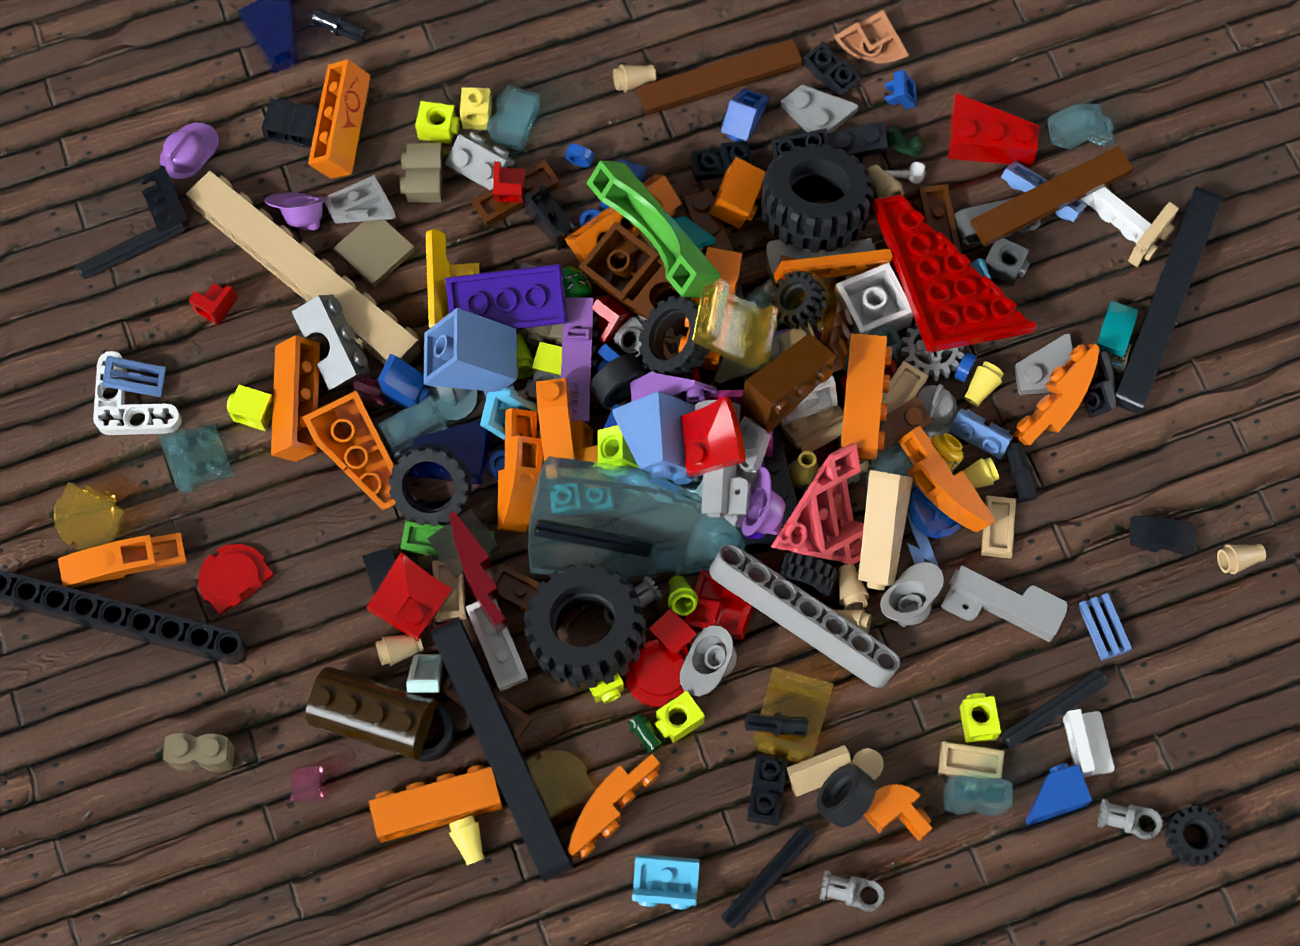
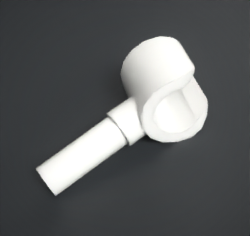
M919 162L912 163L909 171L885 170L893 178H907L913 184L921 183L926 173L924 171L925 165Z

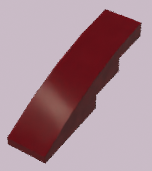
M453 510L449 513L455 546L467 582L480 608L498 634L508 626L506 618L493 603V600L499 597V592L495 583L485 572L486 569L492 566L490 557Z

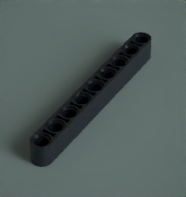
M1195 186L1116 390L1117 407L1138 415L1141 414L1222 202L1223 195Z
M0 570V584L7 582L5 589L0 592V604L229 665L240 664L247 656L248 649L246 644L234 631ZM33 589L36 590L31 599L25 600L27 592ZM64 597V601L60 606L53 607V603L57 598ZM86 605H93L91 612L81 615ZM122 612L117 622L110 623V618L114 613ZM151 620L148 628L138 630L142 621ZM174 627L180 628L175 637L167 638V633L170 629ZM209 635L204 645L196 646L198 637ZM229 643H238L234 652L224 653L225 647Z
M458 616L431 629L430 632L540 877L546 883L573 870L574 867L460 617Z

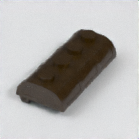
M325 667L314 682L306 708V720L312 727L420 760L434 711L438 706V700L418 693L407 692L405 689L336 668Z

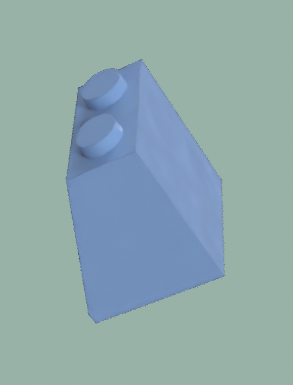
M456 308L424 333V385L493 392L501 391V389L508 387L517 380L518 375L516 329Z
M657 391L613 409V416L640 470L652 473L654 477H664L673 480L675 484H688L693 478L698 477L686 474L680 417L695 411L694 404Z

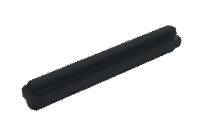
M180 223L160 232L157 227H153L77 264V270L83 279H88L185 231L184 226Z
M538 519L534 526V535L538 537L648 557L653 547L652 541L648 539Z
M1095 670L1003 731L1001 734L1003 742L1009 748H1014L1108 684L1106 676L1100 670Z
M802 825L725 911L722 915V920L729 927L735 928L814 839L815 835L808 827Z

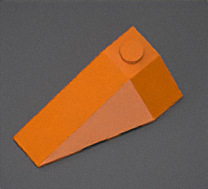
M357 391L302 417L315 444L382 510L394 506L396 502L394 498L391 499L389 493L391 490L389 477L392 474L394 465Z

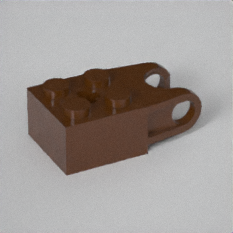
M616 221L578 266L590 280L629 310L647 320L650 317L649 312L653 308L656 309V301L659 295L668 290L676 291L665 277V267L660 255Z

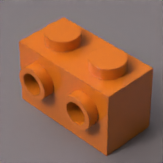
M736 157L724 175L709 214L738 229L741 228L746 220L751 221L758 208L754 204L755 200H759L762 196V182L765 171Z

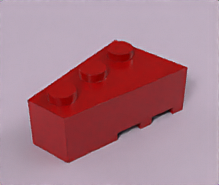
M955 93L951 108L948 159L1008 165L1016 160L1024 166L1032 167L1038 150L1039 125Z

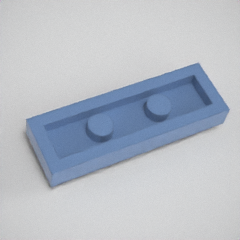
M1016 160L1005 169L1001 176L1011 188L1024 192L1048 181ZM1077 200L1055 213L1064 220L1074 222L1082 215L1087 204Z

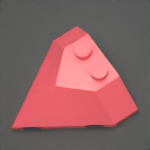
M850 443L827 457L815 473L809 488L771 547L852 565L860 561L864 524L853 520L847 485L848 478L861 472L857 445L855 443Z

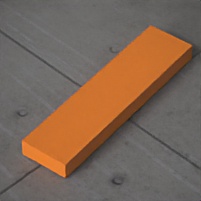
M891 249L781 261L773 275L776 283L780 278L785 281L784 275L787 273L793 275V271L806 272L815 279L858 275L890 263L893 256Z

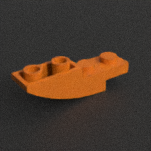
M1096 344L1078 345L1069 354L1071 358L1066 364L1056 367L1050 373V380L1044 386L1052 394L1043 397L1037 404L1038 409L1031 416L1024 417L1017 424L1016 428L1018 430L1012 436H1014L1018 443L1031 445L1045 429L1048 432L1058 433L1070 420L1083 400L1093 378L1100 349Z
M516 408L505 410V469L498 471V530L524 533L527 531L539 489L543 458L542 440L537 438V412Z
M921 426L916 427L898 440V443L914 465L906 471L907 474L913 478L915 485L938 509L957 523L976 533L996 522L989 507L982 501L974 489L973 483L966 477L963 471L956 475L952 474L947 462L940 456L933 446L930 437L923 431Z
M180 532L157 537L145 535L107 543L60 557L58 562L62 585L71 588L125 578L127 574L186 564V558Z
M652 754L629 774L619 765L596 789L584 807L571 837L568 854L573 861L578 857L584 859L596 848L594 843L602 836L607 839L614 834L620 827L618 822L621 821V814L616 808L618 806L621 808L627 806L636 797L634 792L642 785L647 788L658 779L660 775L657 772L660 771V762Z

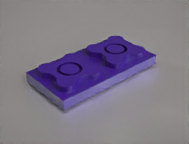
M561 264L445 278L449 314L456 308H460L515 329L568 324Z

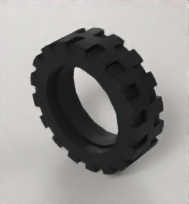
M671 296L668 297V301H660L656 309L653 308L649 312L650 317L644 321L642 325L644 330L639 336V341L641 342L639 352L644 356L642 359L643 363L649 366L650 370L663 375L684 378V375L690 376L693 374L696 367L700 368L705 362L703 360L705 355H709L711 351L709 347L710 342L714 340V334L712 333L714 323L709 319L711 315L708 310L704 309V306L682 296H679V298ZM686 315L689 321L687 343L679 354L667 360L663 347L666 332L674 321Z
M424 443L421 446L410 448L394 465L392 474L389 477V485H391L389 493L391 499L394 498L396 502L394 506L398 511L401 510L405 513V518L410 521L414 519L419 525L431 523V526H436L440 522H449V513L453 510L457 515L460 513L468 501L472 484H470V470L466 469L465 460L463 458L459 459L455 450L451 448L448 450L442 444L436 443L434 446L430 445V443ZM428 461L435 462L446 468L452 475L455 484L454 494L450 501L439 507H430L417 502L412 497L406 485V479L409 470L415 464Z

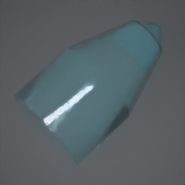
M549 456L543 463L537 478L529 521L528 551L531 573L550 575L557 570L561 574L567 571L566 566L574 564L577 569L583 568V563H593L594 569H599L600 565H604L611 569L612 575L615 572H619L625 577L626 581H629L628 577L640 575L655 578L657 573L675 571L676 574L709 570L722 546L731 544L745 550L746 545L739 529L725 518H709L701 513L702 498L664 478L654 477L652 473L640 470L639 467ZM538 519L648 539L652 541L653 547L648 557L538 537L534 535V526Z

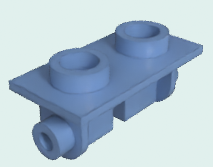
M961 408L949 432L1001 460L1014 436L1009 434V430H1005L992 422L989 427L984 425L986 419L971 412L970 409L966 411Z

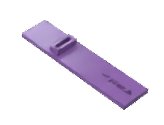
M565 297L568 324H563L561 378H566L571 391L573 421L583 420L584 422H589L593 309L591 308L594 304V298Z

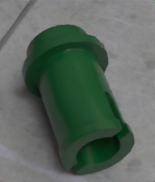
M641 712L628 722L631 727L629 731L631 733L635 732L648 750V753L651 754L665 743V740L661 738L650 723V716H645Z

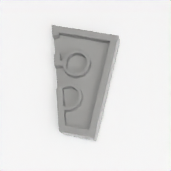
M744 416L739 426L743 438L746 462L737 464L736 477H742L749 481L750 502L771 434L754 420ZM703 480L695 490V492L701 498L703 490ZM725 515V519L733 526L741 528L745 515Z

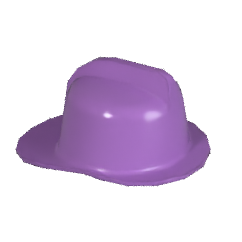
M205 123L185 125L179 131L172 133L166 138L160 154L161 166L164 165L169 176L174 179H187L194 176L218 148L219 137L217 132Z
M286 192L266 197L265 203L280 208L287 225L307 231L319 228V221L323 216L322 203L328 199L327 197Z
M764 467L760 468L749 502V514L745 515L742 523V532L746 536H750L755 532L778 535L782 529L785 502L778 494L771 490L770 473Z

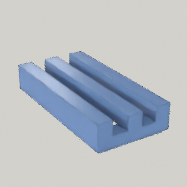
M107 356L101 386L161 397L166 367ZM114 366L129 370L155 374L159 376L158 378L141 375L139 373L111 369V367Z
M1108 593L1098 598H1091L1089 601L1079 602V610L1101 661L1131 651L1132 647ZM1100 604H1103V607L1106 611V614L1109 618V621L1113 627V630L1121 646L1120 648H1118V645L1115 641V638L1112 634V631L1109 627V624L1106 620V617L1103 613ZM1091 607L1095 611L1111 651L1107 652L1090 613L1089 608Z

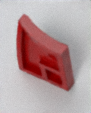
M720 397L701 409L680 416L687 475L695 477L746 462L739 422L729 397Z
M400 553L386 578L368 603L367 610L416 641H419L452 594V589L427 573L405 554Z
M701 570L694 589L698 596V604L692 613L685 616L684 622L693 631L698 632L712 625L721 626L729 632L732 639L743 641L755 607L716 582L709 571Z

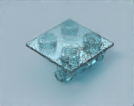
M215 425L158 435L176 488L182 490V493L192 492L194 484L233 477Z

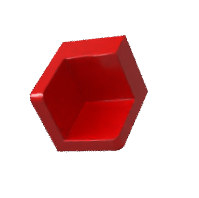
M494 161L493 197L495 202L524 203L525 170L523 168H502L501 162Z
M212 284L204 296L195 291L189 298V302L195 313L219 325L238 298L231 286L226 285L223 289L216 284Z
M611 295L597 299L591 308L597 312L595 317L598 318V329L603 332L599 341L603 344L613 341L617 329L628 320L632 313L631 310Z
M671 608L649 628V638L652 641L658 639L659 643H662L673 655H676L688 643L692 645L696 638V633Z

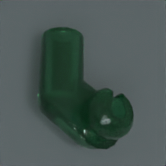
M893 125L886 130L888 138L899 153L917 156L923 152L926 146L925 140L920 136H915L912 139L905 138L898 125Z

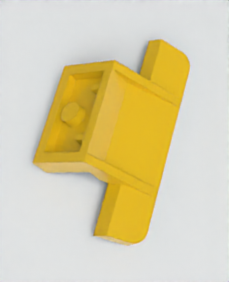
M431 229L426 232L428 318L430 328L449 314L445 278L480 274L479 263L450 265V261L447 260L446 234L437 229Z

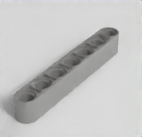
M731 544L720 548L709 569L710 575L716 582L869 685L876 688L887 685L900 666V659L893 650L741 548Z

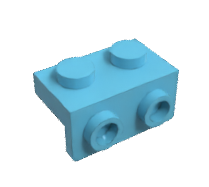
M503 388L497 392H488L480 426L505 440V410L516 408L537 412V421H539L537 404L518 396L519 393L509 388Z
M636 854L632 900L639 901V904L643 906H656L658 903L671 904V907L676 909H687L690 906H696L700 859Z

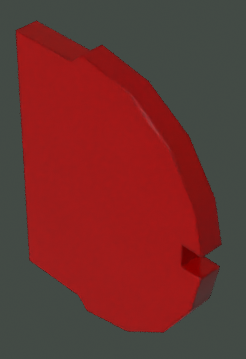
M243 544L225 545L216 549L219 555L214 557L210 554L203 562L198 574L199 590L205 602H210L219 615H222L231 607L235 608L261 589L263 587L262 584L274 576L265 564L264 556L253 547Z
M656 639L645 643L644 649L639 650L641 656L636 663L631 661L628 663L630 670L625 674L627 679L625 685L633 698L643 705L659 709L668 704V701L674 700L685 692L680 684V672L689 654L686 646L676 655H673Z

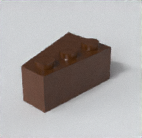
M808 333L745 381L740 402V419L742 420L744 416L749 417L770 433L820 383L826 382L831 377L834 371L832 367L836 355L813 335Z

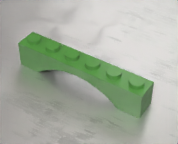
M600 160L586 184L603 203L627 218L650 240L663 260L666 279L682 297L706 298L721 274L625 163Z

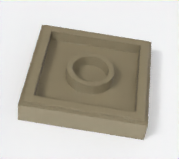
M385 220L363 221L333 248L335 253L373 288L415 252L414 246Z

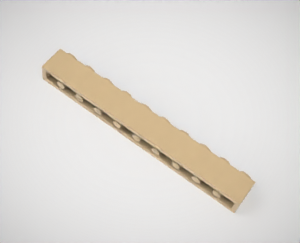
M209 171L186 193L192 208L308 302L318 295L334 294L335 298L342 305V313L348 325L354 330L356 342L382 364L385 365L390 354L396 355L407 364H410L421 352L418 342L419 337L411 328L406 327L404 329L397 323V318L390 311L385 310L383 312L376 306V301L369 294L358 292L355 289V284L347 276L343 275L340 277L334 272V267L326 259L323 258L320 261L315 257L314 251L305 242L299 244L294 240V236L284 225L278 227L267 211L262 208L260 210L256 209L251 199L243 192L239 194L232 189V184L222 175L217 177Z

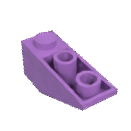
M652 372L630 382L631 401L659 391L693 404L701 402L705 397L717 392V388L695 380Z

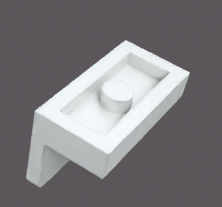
M1081 709L1068 711L1063 717L1074 766L1079 765L1083 778L1112 773L1115 768L1101 713L1095 711L1082 714Z

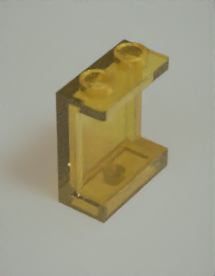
M722 279L704 286L692 342L748 368H753L767 362L772 353L771 344L773 333L777 326L778 308L771 305L762 309L728 293L730 283Z
M773 667L760 714L774 716L776 712H780L781 715L807 717L809 723L808 733H806V737L793 735L774 737L773 733L755 731L752 744L757 745V749L764 753L775 754L778 751L788 754V759L799 763L813 758L833 684Z

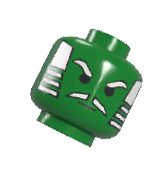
M573 266L562 268L565 297L591 298L593 288L583 271Z

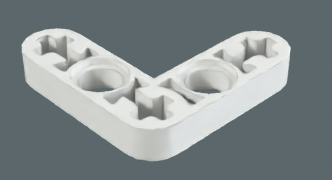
M115 351L105 352L100 356L97 363L93 415L94 423L100 432L106 435L168 434L178 430L181 426L182 418L176 407L171 404L125 405L126 391L119 389L114 398H103V392L108 388L101 386L107 356L122 358V356ZM113 367V370L127 372V369ZM151 413L154 414L156 419L152 420ZM167 413H170L172 418L168 420V424H164L162 419L166 418ZM134 414H145V421L141 425L133 426L130 424V419ZM108 415H112L115 420H111L109 425L106 426L102 420H107Z

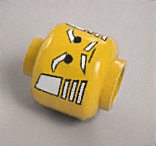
M948 433L933 435L930 438L933 446L947 462L950 471L953 472L964 458L962 444Z

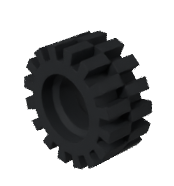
M793 271V275L790 273L785 274L786 280L783 281L780 278L777 281L780 286L778 288L773 286L772 288L775 296H770L769 301L773 303L770 305V309L774 312L773 314L776 318L789 327L806 329L808 328L807 322L814 325L817 323L814 318L816 316L819 318L823 316L820 310L821 308H827V304L823 302V300H828V295L824 293L826 289L819 281L806 272ZM802 291H806L804 302L798 308L792 310L791 305L795 296Z
M791 552V554L786 553L778 573L809 595L813 594L816 597L822 596L824 598L829 597L837 576L836 569L831 568V565L824 564L820 559L815 560L812 556L808 555L807 557L804 554H796L795 552Z
M1193 805L1190 808L1186 807L1172 817L1166 825L1168 829L1165 831L1164 837L1168 838L1165 844L1167 848L1171 847L1172 852L1170 854L1173 858L1178 856L1180 858L1178 862L1182 864L1187 862L1189 866L1195 867L1196 865L1204 866L1222 854V849L1227 844V840L1224 839L1228 833L1227 829L1223 830L1222 828L1225 824L1222 819L1217 820L1216 816L1218 814L1215 811L1210 813L1208 812V807L1202 806L1198 808L1197 805ZM1196 824L1206 831L1207 843L1204 847L1195 848L1186 842L1184 831L1188 825Z

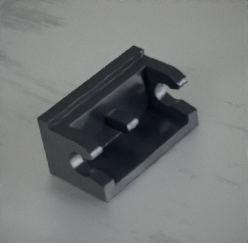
M164 165L140 179L142 185L151 181L156 182L155 185L144 189L142 193L159 232L188 220Z
M544 185L540 186V193L536 197L531 192L525 194V209L558 251L566 247L568 243L565 238L578 229L576 224L569 219Z

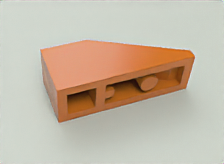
M566 378L536 381L537 409L546 477L577 475L572 399Z

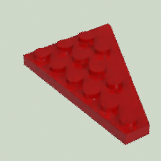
M902 195L874 199L872 208L887 247L891 249L894 266L927 353L1034 333L1037 328L1035 322H1029L1016 309L1017 305L1011 299L1005 297L1003 291L986 275L982 277L970 265L971 261L965 255L959 253L956 246L940 231L936 233L924 221L925 217L919 211L914 210Z

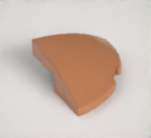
M884 10L861 23L853 24L834 36L847 53L859 60L862 58L873 61L875 64H889L909 57Z

